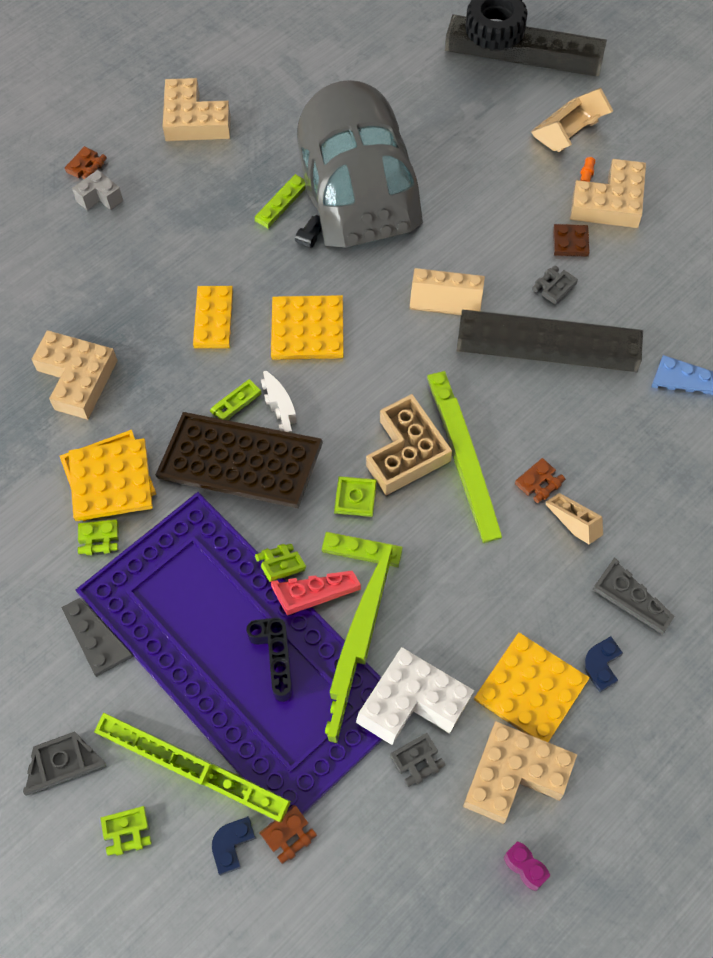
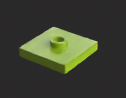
M338 476L334 514L373 517L377 480Z

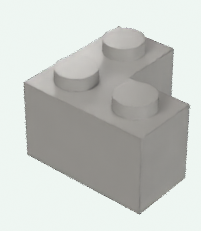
M96 170L72 188L76 202L86 210H89L98 202L103 203L112 210L123 201L120 187L99 170Z

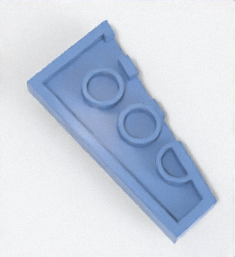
M663 355L651 387L658 388V386L667 387L669 390H675V388L685 389L686 392L702 391L703 394L713 395V371Z

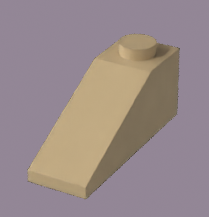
M560 493L546 501L547 507L577 538L591 544L603 536L602 516Z

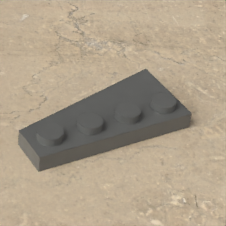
M614 557L595 584L593 590L663 635L675 616L656 597L653 598L647 592V588L643 584L640 585L632 577L633 575L627 569L625 570Z
M80 598L61 607L96 677L133 657Z

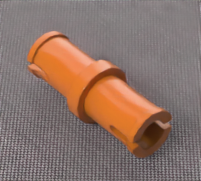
M593 157L585 159L584 167L581 169L580 181L590 182L593 177L596 161Z

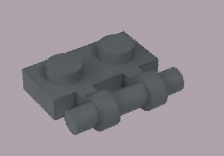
M557 266L549 268L542 278H538L535 281V285L532 287L534 292L544 289L542 296L555 305L578 281L576 277L565 270L559 274Z
M428 733L390 753V757L400 774L409 770L411 776L404 779L408 787L415 783L423 782V778L430 774L435 775L439 772V769L446 766L442 758L437 761L433 760L432 756L437 754L438 750ZM426 761L428 766L418 771L415 766Z

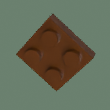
M554 224V256L589 257L588 225Z

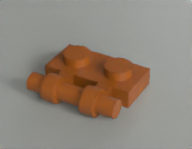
M84 146L65 166V171L77 178L82 176L85 179L98 168H101L107 157L104 154L99 157L97 152Z
M541 458L516 479L515 484L527 496L535 492L537 495L533 499L536 503H539L542 500H546L554 489H559L562 486L561 483L566 479L562 474L557 478L553 477L556 469ZM545 482L548 483L545 488L540 487Z
M296 805L291 806L287 810L282 822L274 820L259 832L273 852L279 847L282 848L284 852L277 856L281 864L288 859L292 860L296 856L295 853L304 846H309L312 843L311 840L317 836L313 829H310L307 833L303 832L302 828L308 822ZM296 834L299 839L289 847L286 841Z

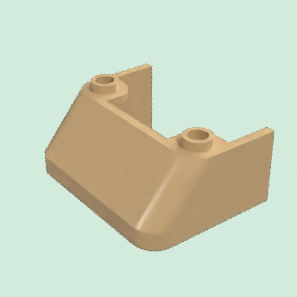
M599 88L570 100L531 132L537 140L548 148L560 152L572 145L569 140L571 136L586 125L593 126L599 122L598 118L612 113L613 109L603 90Z

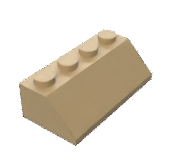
M414 268L409 309L480 317L485 276Z

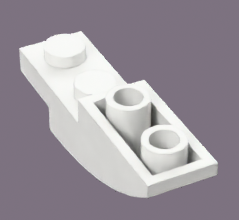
M264 371V379H261L263 390H267V394L264 395L266 406L270 405L271 412H276L277 420L281 419L282 424H278L279 430L292 433L290 424L297 422L291 399L280 382L268 371Z

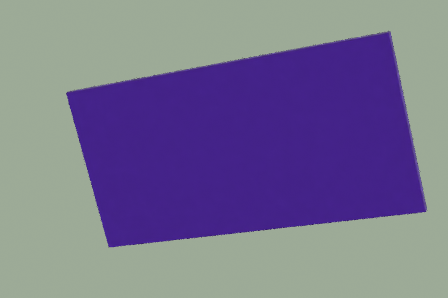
M197 492L75 589V591L241 777L291 801L289 808L296 805L302 815H304L383 740L356 723L359 711L382 677L367 662L366 664L357 663L338 742H330L327 737L328 734H325L327 722H331L333 714L330 713L332 702L336 701L331 699L330 689L345 640L312 607L287 615L271 587V582H269L261 568L264 560H256L255 554L258 552ZM284 578L278 579L279 583L287 582ZM280 618L285 622L292 683V696L285 702L276 700L273 694L268 643L253 644L248 638L246 628L248 623L253 620ZM276 627L272 632L279 633L282 628ZM256 629L251 634L259 635L261 630ZM279 646L276 647L273 651L276 653H280L283 651L284 648ZM279 666L276 668L275 671L281 673L285 671L286 668L283 666ZM283 681L280 682L281 693L284 692L285 689Z

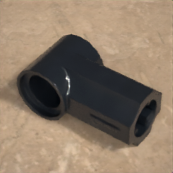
M312 216L305 227L297 231L295 242L308 248L314 247L317 236L322 230L320 216Z

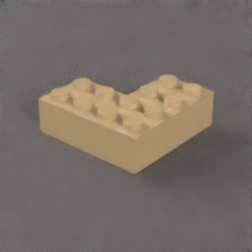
M197 78L165 79L163 110L165 141L230 139L231 114L229 101L199 102L200 92Z
M612 159L608 184L576 180L570 220L638 228L643 210L646 163Z
M48 330L32 357L37 371L60 377L49 398L54 410L87 420L118 361L113 348Z
M413 394L380 410V423L393 442L367 455L366 467L374 479L377 480L385 496L451 462V448Z
M495 721L463 807L504 824L519 784L560 801L564 795L577 754Z

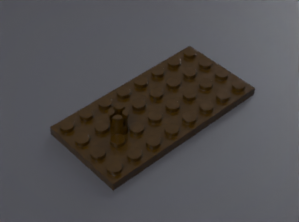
M183 412L155 475L157 479L299 509L323 441L321 438Z

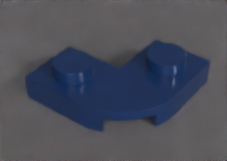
M611 636L593 646L585 658V671L600 693L618 682L617 677L607 664L622 656L623 652Z
M249 816L225 824L213 837L212 852L220 876L241 868L235 846L256 839Z

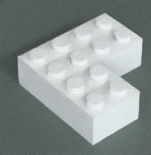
M401 647L359 711L356 723L393 745L413 712L446 732L451 733L470 701L474 690Z

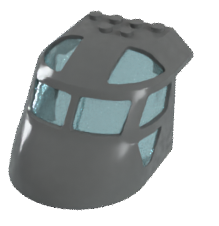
M339 81L319 90L308 101L301 113L297 128V141L306 192L319 212L324 245L346 248L412 232L423 223L419 187L405 143L400 135L398 122L389 102L376 88L360 81Z

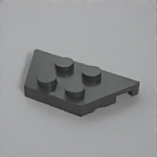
M74 731L33 746L32 761L28 767V779L23 793L25 796L103 768L106 766V763Z

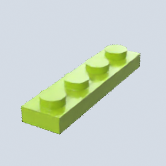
M295 174L256 214L255 221L269 229L306 189L304 179Z
M326 532L322 552L378 563L388 544ZM392 545L393 554L390 566L399 568L403 547Z

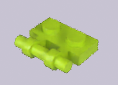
M117 519L78 523L79 544H85V546L78 547V554H86L87 556L98 552L107 554L119 549L118 543H111V541L119 540ZM96 542H103V544L93 545Z
M280 544L277 548L271 550L267 548L262 550L261 553L255 554L257 561L264 560L261 568L269 582L305 571L306 565L297 551L290 553L294 550L292 544Z
M144 806L100 817L104 840L113 839L114 845L106 847L107 856L113 854L117 856L122 855L125 851L132 849L137 851L143 849V846L152 844L150 835L141 837V831L149 829ZM133 834L134 840L122 843V836Z

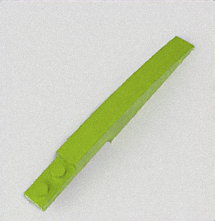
M446 372L427 375V380L449 440L448 445L452 450V456L482 542L486 543L501 539L502 535L481 467L458 400L454 397Z
M391 544L387 545L366 587L337 664L330 689L331 699L336 701L332 702L330 713L333 714L331 722H327L325 734H328L327 737L330 742H338L357 663L366 664L393 554Z
M106 713L102 714L94 731L98 735L200 785H205L278 822L283 821L291 801L256 785L252 781Z

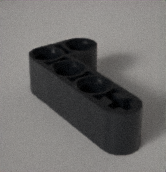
M280 618L253 620L248 623L246 628L248 638L253 644L268 643L273 694L276 700L285 702L292 696L285 622ZM276 627L282 628L279 633L272 632ZM256 629L261 630L259 635L251 634ZM279 646L284 648L283 651L280 653H276L273 651L276 647ZM279 666H283L286 668L285 671L281 673H278L275 670ZM283 681L285 689L284 692L281 693L280 682Z

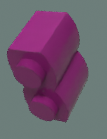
M517 841L506 852L504 860L507 866L515 873L520 874L524 884L531 890L537 891L550 877L546 866L539 860L534 859L531 851L523 843Z

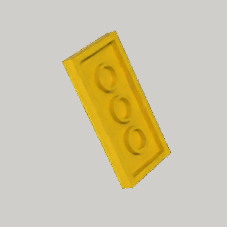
M233 286L197 287L193 337L194 348H230Z

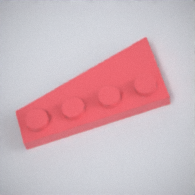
M353 571L330 573L326 577L308 576V579L304 580L292 578L288 579V582L279 583L278 580L271 581V587L287 615L361 590V584Z

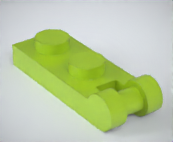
M248 379L210 409V412L217 416L218 419L229 421L232 416L262 394L261 390Z

